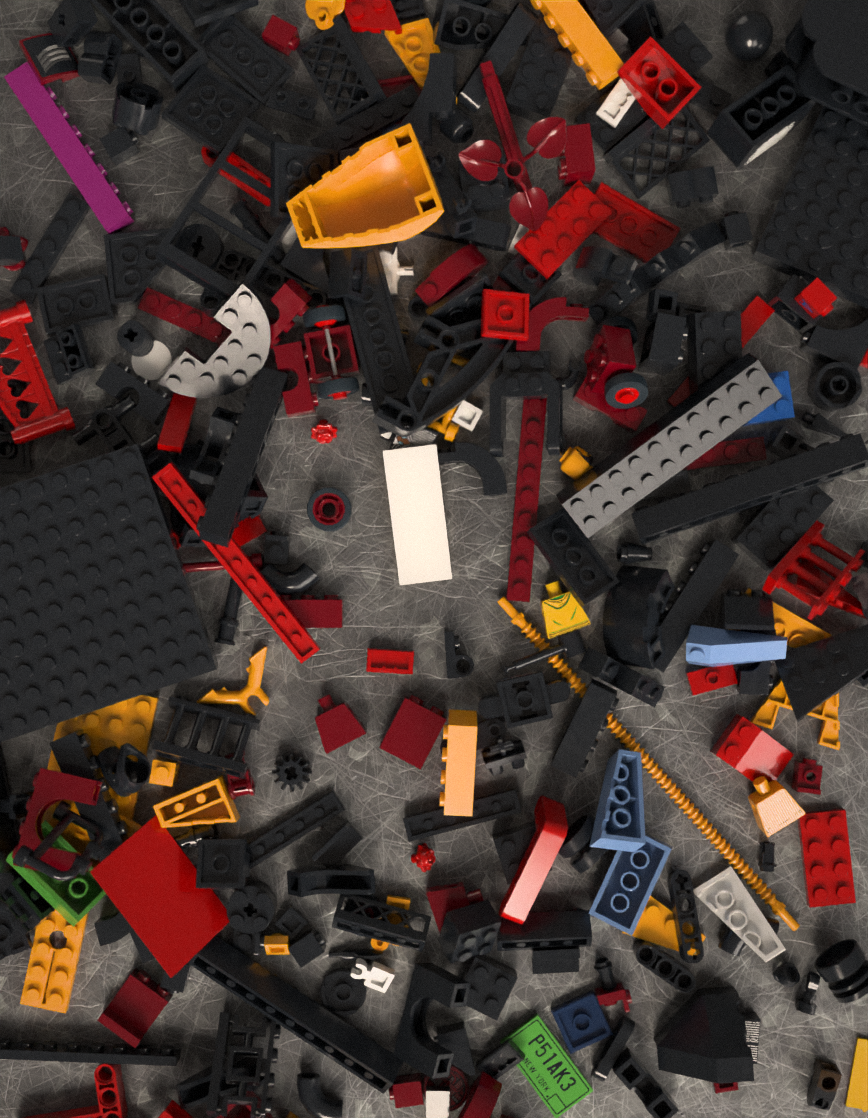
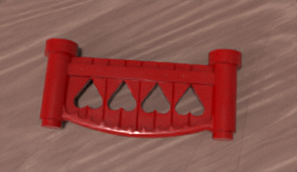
M25 299L15 302V306L0 310V337L12 339V342L0 354V359L6 357L21 361L11 375L3 374L4 367L0 365V408L14 426V430H11L10 433L15 444H23L64 429L70 431L76 428L68 407L57 408L24 324L33 322ZM16 379L30 382V384L19 397H14L11 394L12 388L8 386V381ZM20 400L39 404L26 419L20 416L21 410L16 407V403Z

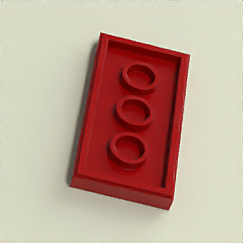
M602 182L594 194L612 213L593 233L644 263H647L659 252L669 248L681 229Z

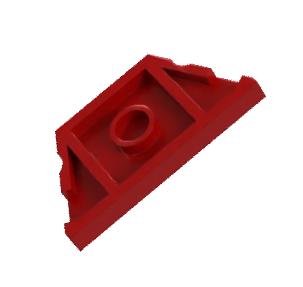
M345 0L343 11L352 32L369 31L381 34V30L395 31L396 35L403 34L402 27L390 0Z

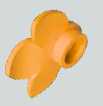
M306 0L305 3L308 17L315 20L316 26L322 31L334 25L333 19L341 14L345 7V0Z

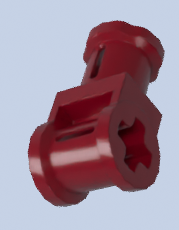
M234 752L224 755L225 758L230 759V757H233ZM250 768L247 769L245 779L227 775L231 800L247 794L255 795V784Z

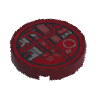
M451 1064L449 1077L432 1079L427 1075L424 1076L423 1094L425 1099L426 1086H450L449 1112L455 1111L466 1101L469 1092L468 1078L464 1071Z

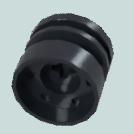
M846 939L833 944L824 950L814 963V967L825 982H829L828 988L834 993L833 995L839 1003L853 1002L868 993V960L865 959L866 954L854 939Z

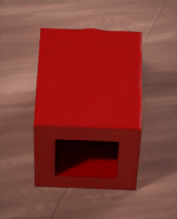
M817 277L794 299L815 319L820 314L822 317L826 316L834 308L832 303L837 297Z

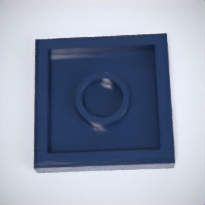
M593 990L551 1008V1012L570 1054L613 1035Z

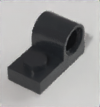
M444 631L447 678L453 679L469 676L474 670L473 660L467 654H455V650L459 649V636H454V631ZM460 659L468 660L470 664L468 670L464 672L459 671L456 668L457 662Z

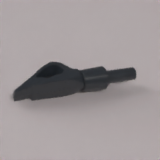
M344 949L343 952H329V958H343V960L355 961L357 958H361L367 962V965L383 955V951L366 949L356 951Z

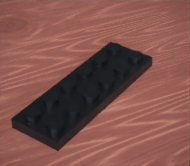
M683 21L658 43L691 77L713 59V55ZM620 78L575 118L579 124L590 123L592 140L605 154L649 116L636 99L616 128L596 115V112Z

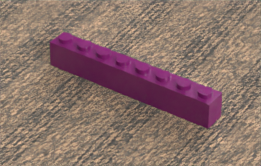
M25 62L4 76L105 230L109 234H117L132 224L134 220L130 215L134 212L126 201H120L118 195L121 194L113 181L108 183L105 178L108 173L100 162L98 164L95 163L92 158L95 156L93 150L88 143L83 145L79 139L82 137L81 132L75 124L72 126L69 124L67 119L70 116L62 105L57 106L54 101L57 99V96L50 86L46 88L44 85L41 86L28 62Z

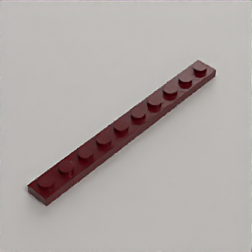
M547 397L544 399L523 400L506 599L510 601L530 602L535 543L529 537L527 531L535 526L537 522Z

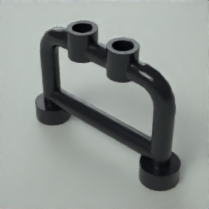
M61 801L53 813V818L59 821L58 824L34 851L23 845L16 853L13 863L22 868L27 864L58 881L71 880L79 873L85 876L92 865V862L89 861L91 857L98 860L104 850V847L101 846L104 841V832L95 823L71 811L72 805ZM72 822L92 833L94 839L87 844L84 852L77 856L69 870L61 871L40 859Z

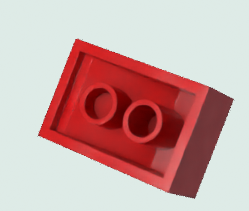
M651 36L617 71L643 110L662 129L701 88Z
M739 714L734 716L710 750V752L752 782L761 776H764L768 783L777 780L794 756L793 753Z

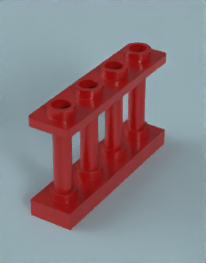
M818 520L815 521L772 570L762 588L768 594H771L776 587L778 589L783 588L812 607L807 617L811 621L817 614L821 616L829 605L827 603L829 599L831 601L835 600L841 591L839 587L841 585L845 587L853 576L851 574L852 571L856 573L859 571L864 563V560L861 558L865 553L864 550L860 549L853 557L825 540L821 534L825 525ZM819 546L846 563L847 566L843 571L839 570L812 553L811 547ZM807 560L836 579L829 585L799 566V561ZM788 573L797 575L822 591L823 595L817 600L788 581L786 576Z

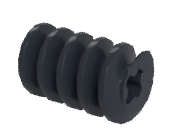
M128 320L117 332L119 344L132 355L143 357L152 351L155 340L154 336L139 322Z

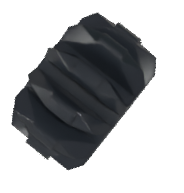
M290 752L289 759L285 754H282V762L275 761L274 765L279 769H274L272 774L279 775L274 780L276 784L281 781L284 782L281 786L282 790H285L287 785H290V792H294L295 784L302 790L304 788L302 782H310V778L306 775L312 774V769H305L310 764V761L306 760L302 763L303 754H300L295 759V753ZM287 767L289 769L295 767V773L298 774V776H296L295 774L293 775V777L289 776V770H287Z

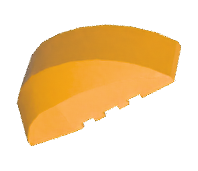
M410 123L366 142L359 148L360 150L351 157H346L332 172H326L322 175L320 181L313 186L309 185L286 203L303 248H347L403 241L424 231L438 220L444 212L442 199Z

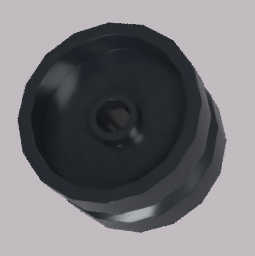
M589 812L579 817L568 828L565 840L558 852L564 859L571 857L570 865L579 873H583L591 868L607 851L604 848L589 847L595 817Z

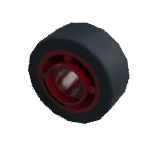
M324 487L317 490L310 497L307 504V515L310 522L316 528L326 532H335L342 529L349 522L352 514V505L349 498L341 490L333 487ZM328 503H332L336 507L335 513L331 516H326L323 512L324 506Z

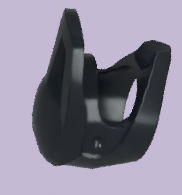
M129 743L120 746V749L116 746L108 747L97 755L104 778L119 796L127 797L136 793L143 787L151 775V766L147 757ZM128 755H134V756H136V757L138 758V762H135V761L131 760V759H130L129 757H127V756H128Z

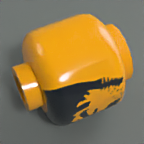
M570 446L559 460L561 462L560 469L570 478L576 480L593 468L591 465L594 458L580 446L574 448Z

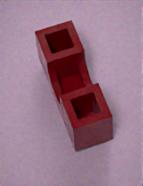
M292 278L271 299L280 312L279 319L269 316L271 324V349L281 341L279 335L283 331L287 333L296 324L293 319L297 315L302 317L310 308L308 302L312 297Z
M301 341L273 346L278 370L280 372H295L299 378L298 384L294 389L282 392L287 416L290 418L316 413L315 406H319L317 393H312L311 384L314 381L311 369L308 370L306 361H309L306 347H303Z
M587 376L572 399L591 411L596 410L605 414L613 420L612 423L632 434L638 429L648 411L639 405L627 409L610 406L605 399V394L591 392Z

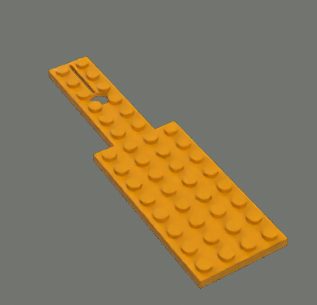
M143 694L59 722L56 726L53 741L83 729L84 733H87L91 740L90 748L93 755L97 756L108 747L116 746L120 749V746L129 743L147 757L159 697ZM51 749L47 769L61 772ZM128 755V756H127V757H129L131 760H133V761H135V762H138V758H137L136 756H134V755ZM110 787V795L112 799L114 798L119 806L118 812L133 820L139 791L130 796L122 797ZM62 800V801L67 802V803L70 804V805H71L72 802H73V801H71V800ZM61 801L54 803L48 808L42 823L46 820L53 828L58 824L59 821L53 818V813ZM65 833L61 834L78 853H83L90 842ZM92 857L89 860L92 862L91 866L93 868L100 863L99 859L95 860ZM55 910L49 918L36 927L20 1004L61 1013L68 1011L89 912L73 927ZM59 930L63 932L67 938L64 947L56 948L50 943V934L53 931Z

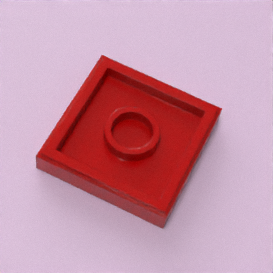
M483 289L481 337L527 341L529 339V294Z

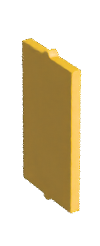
M857 1037L844 1105L861 1109L863 1112L868 1110V1039Z

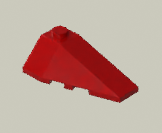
M806 560L799 562V566L829 585L833 583V580L825 573L814 568V564ZM788 574V581L817 600L823 595L822 591L797 575ZM841 586L839 587L841 591L835 600L831 601L829 599L827 602L829 606L867 619L862 613L861 602Z

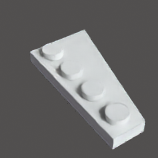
M731 866L693 890L694 894L765 962L786 950Z

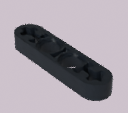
M674 870L668 875L667 882L680 956L687 963H698L703 959L704 949L692 880L687 871ZM679 875L680 878L684 879V882L680 884L675 883V879ZM686 890V893H676V891ZM682 897L686 898L689 903L686 911H682L678 906V901ZM686 921L690 922L693 926V931L690 935H686L682 930V926ZM685 939H695V942H685ZM691 948L696 950V954L693 957L687 954V951L691 950Z

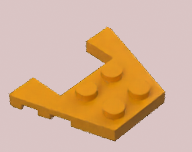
M781 678L753 715L751 723L773 729L780 706L793 710ZM839 693L833 695L816 710H812L807 714L823 720L817 743L836 750L840 749V741L838 739V730H840V722L838 721Z

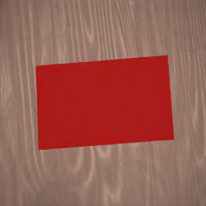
M156 815L90 871L170 978L183 968L230 922L227 917V909L213 890L196 888L197 869L167 829L161 827Z

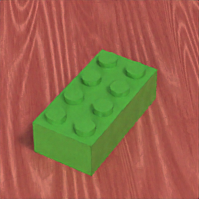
M45 820L42 823V831L44 837H46L53 827ZM61 835L52 844L57 848L77 852ZM13 851L6 859L73 927L106 895L105 891L90 873L93 869L92 866L85 876L79 873L76 878L71 880L58 881L40 871L13 865Z

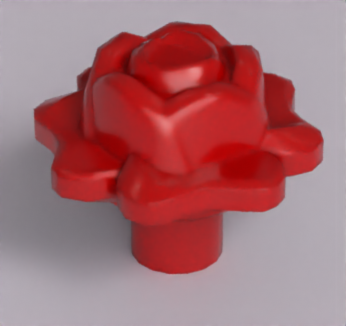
M320 420L316 427L311 428V438L316 439L321 444L330 443L333 438H337L336 432L338 429L337 427H332V424L328 423L327 420Z
M426 843L418 845L417 853L411 855V861L416 863L422 872L431 870V866L435 862V852Z

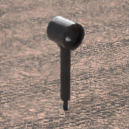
M579 629L557 636L559 641L557 645L515 660L509 666L504 665L503 671L508 674L509 670L521 669L559 653H562L566 659L586 652L587 650Z

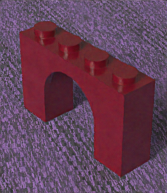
M40 768V771L35 774L33 779L35 789L33 796L29 797L26 804L27 817L20 825L19 834L21 838L19 845L17 844L13 850L12 859H14L16 853L23 845L34 851L45 839L42 831V820L50 806L62 800H71L96 806L102 782ZM52 845L40 860L58 870L67 871L71 868L77 856L82 853L57 848ZM27 864L24 866V868L36 870Z

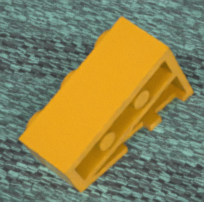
M223 775L170 796L153 805L162 828L222 822L232 823L240 819L234 800L230 798L228 786Z

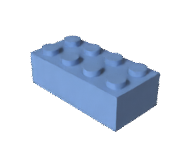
M646 833V844L635 852L617 850L588 913L631 936L638 925L673 846Z

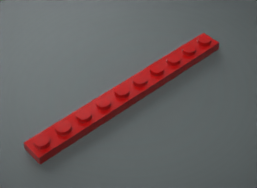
M171 462L152 478L200 537L199 530L196 527L199 517L204 516L207 510L204 508L205 502L173 462ZM233 537L228 547L202 540L301 664L320 650L321 647Z

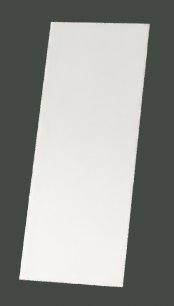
M436 444L383 451L399 584L407 585L452 579Z

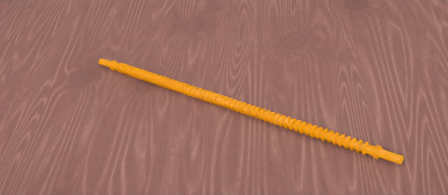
M504 596L497 601L512 618L511 622L522 629L521 633L526 634L525 638L529 637L531 639L529 642L535 644L534 648L538 647L539 651L549 648L550 643H545V638L540 637L541 633H536V628L531 627L532 623L526 621L522 612L519 613ZM559 654L549 657L547 662L553 664L552 668L556 667L558 669L556 672L561 673V678L565 677L567 679L565 682L570 683V688L574 687L576 689L574 692L579 693V698H582L587 689L585 687L586 683H581V678L576 677L577 673H572V668L567 667L568 663H563V658L558 657ZM608 713L606 718L609 719L606 728L612 729L610 732L616 734L615 738L621 739L620 743L625 744L624 748L641 753L642 768L648 769L647 773L652 774L651 778L657 779L656 783L661 784L660 788L666 789L665 793L670 794V799H675V804L679 803L678 808L684 809L683 813L688 814L687 818L693 819L692 823L697 824L696 828L702 829L701 833L706 834L705 838L711 839L710 843L715 844L714 848L720 849L719 853L724 854L723 858L729 859L728 863L733 864L732 868L738 869L737 873L742 874V879H747L746 883L751 884V889H756L755 893L760 894V899H765L764 903L770 905L772 912L775 915H779L792 931L797 930L800 925L785 909L786 905L775 898V893L771 894V889L766 888V883L762 884V879L757 878V873L753 874V869L748 868V863H743L744 859L739 858L740 854L734 853L735 849L730 848L731 844L725 843L726 839L721 838L722 834L716 833L717 829L712 828L713 824L707 823L708 819L703 818V813H698L699 809L694 808V803H689L690 799L685 798V793H680L681 789L676 788V783H671L672 779L667 778V773H662L663 769L657 767L658 763H653L654 759L648 757L649 753H644L645 749L639 747L640 743H635L636 739L630 737L631 733H626L627 729L621 727L622 723H617L618 719L612 717L613 713Z

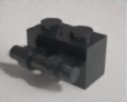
M22 876L13 881L2 895L0 894V914L4 913L12 923L10 926L14 931L18 930L22 936H25L28 932L39 926L55 911Z

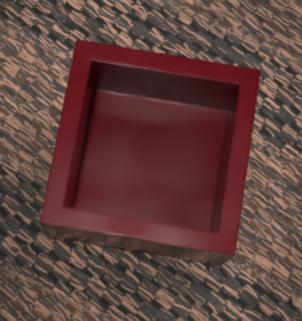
M590 123L566 126V146L563 152L557 156L559 157V166H557L558 180H562L563 187L573 186L578 180L583 184H590L596 170Z

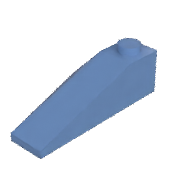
M691 625L686 642V661L689 664L716 667L785 659L787 637Z

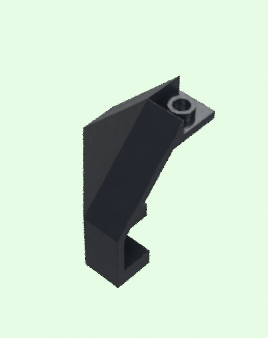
M199 439L197 444H184L182 452H177L176 455L172 456L179 463L177 469L201 499L206 502L207 496L212 495L215 488L212 485L201 484L189 478L190 470L198 459L204 445V441ZM256 473L235 528L239 527L238 522L250 516L253 519L260 515L268 499ZM170 501V522L179 537L178 541L181 547L205 546L206 544Z
M733 986L698 988L653 1039L657 1045L659 1070L713 1083L754 1081L753 1056L751 1048L747 1046L746 1042L747 1030L744 1017L739 1012V994Z

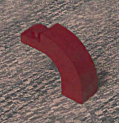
M469 244L442 262L414 291L430 308L460 282L468 277L473 278L489 261L474 244Z
M567 297L543 301L529 312V339L527 341L516 340L515 352L540 351L541 332L548 324L558 320L586 322L589 318V308H584L583 304H570V307H567Z
M482 1071L471 1085L467 1100L458 1118H490L497 1103L502 1083Z

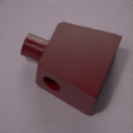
M330 694L318 699L323 713L317 715L315 721L326 754L367 733L364 725L345 701L335 705Z
M463 882L426 888V895L439 932H441L448 911L484 901L480 888L467 892Z

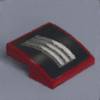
M52 33L19 40V46L41 86L58 79L65 82L79 77L78 61L71 48L58 47Z

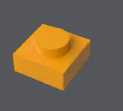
M280 933L265 936L264 947L266 955L290 954L288 936Z

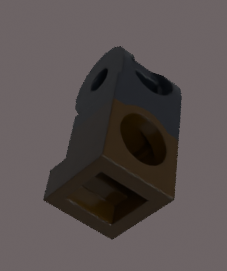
M816 1059L814 1063L815 1072L807 1093V1103L809 1106L828 1111L835 1099L842 1074L836 1064Z

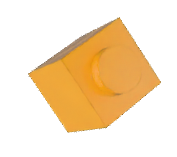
M156 757L152 762L149 783L173 787L178 782L181 762Z

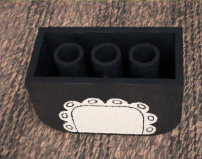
M786 65L723 109L709 128L707 135L736 169L739 170L788 135L804 119L816 102L806 97L800 91L796 82V73L789 65Z

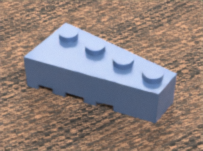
M619 749L607 762L589 847L635 852L646 844L641 753Z

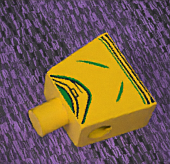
M559 581L545 585L549 598L540 601L545 633L548 639L591 624L583 608H581L570 591L562 593Z

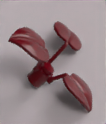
M548 117L532 125L527 134V142L534 149L525 157H522L521 160L511 159L506 164L500 163L499 161L502 157L501 149L491 140L477 141L459 152V158L464 168L478 180L490 181L495 179L498 174V167L503 168L509 178L517 180L523 192H518L511 198L509 204L510 213L518 223L532 231H537L545 221L549 203L546 193L541 188L533 187L529 190L527 189L521 178L526 171L524 163L537 152L546 159L555 158L563 152L567 142L566 120L561 117Z

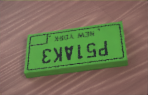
M538 1013L500 1040L502 1044L511 1038L525 1053L524 1060L517 1064V1066L555 1118H558L593 1092L592 1086Z

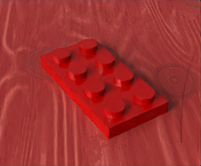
M578 180L547 212L541 227L537 231L529 230L515 244L514 248L548 279L611 215L612 211Z
M841 808L805 812V815L797 820L807 906L811 908L856 903L846 810Z

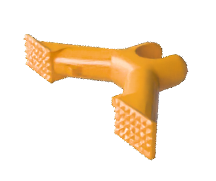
M263 646V648L249 658L251 663L246 668L249 673L247 685L240 691H230L225 687L221 690L212 688L197 700V703L240 705L245 713L256 715L248 703L249 696L256 695L266 706L269 704V697L261 688L268 647Z

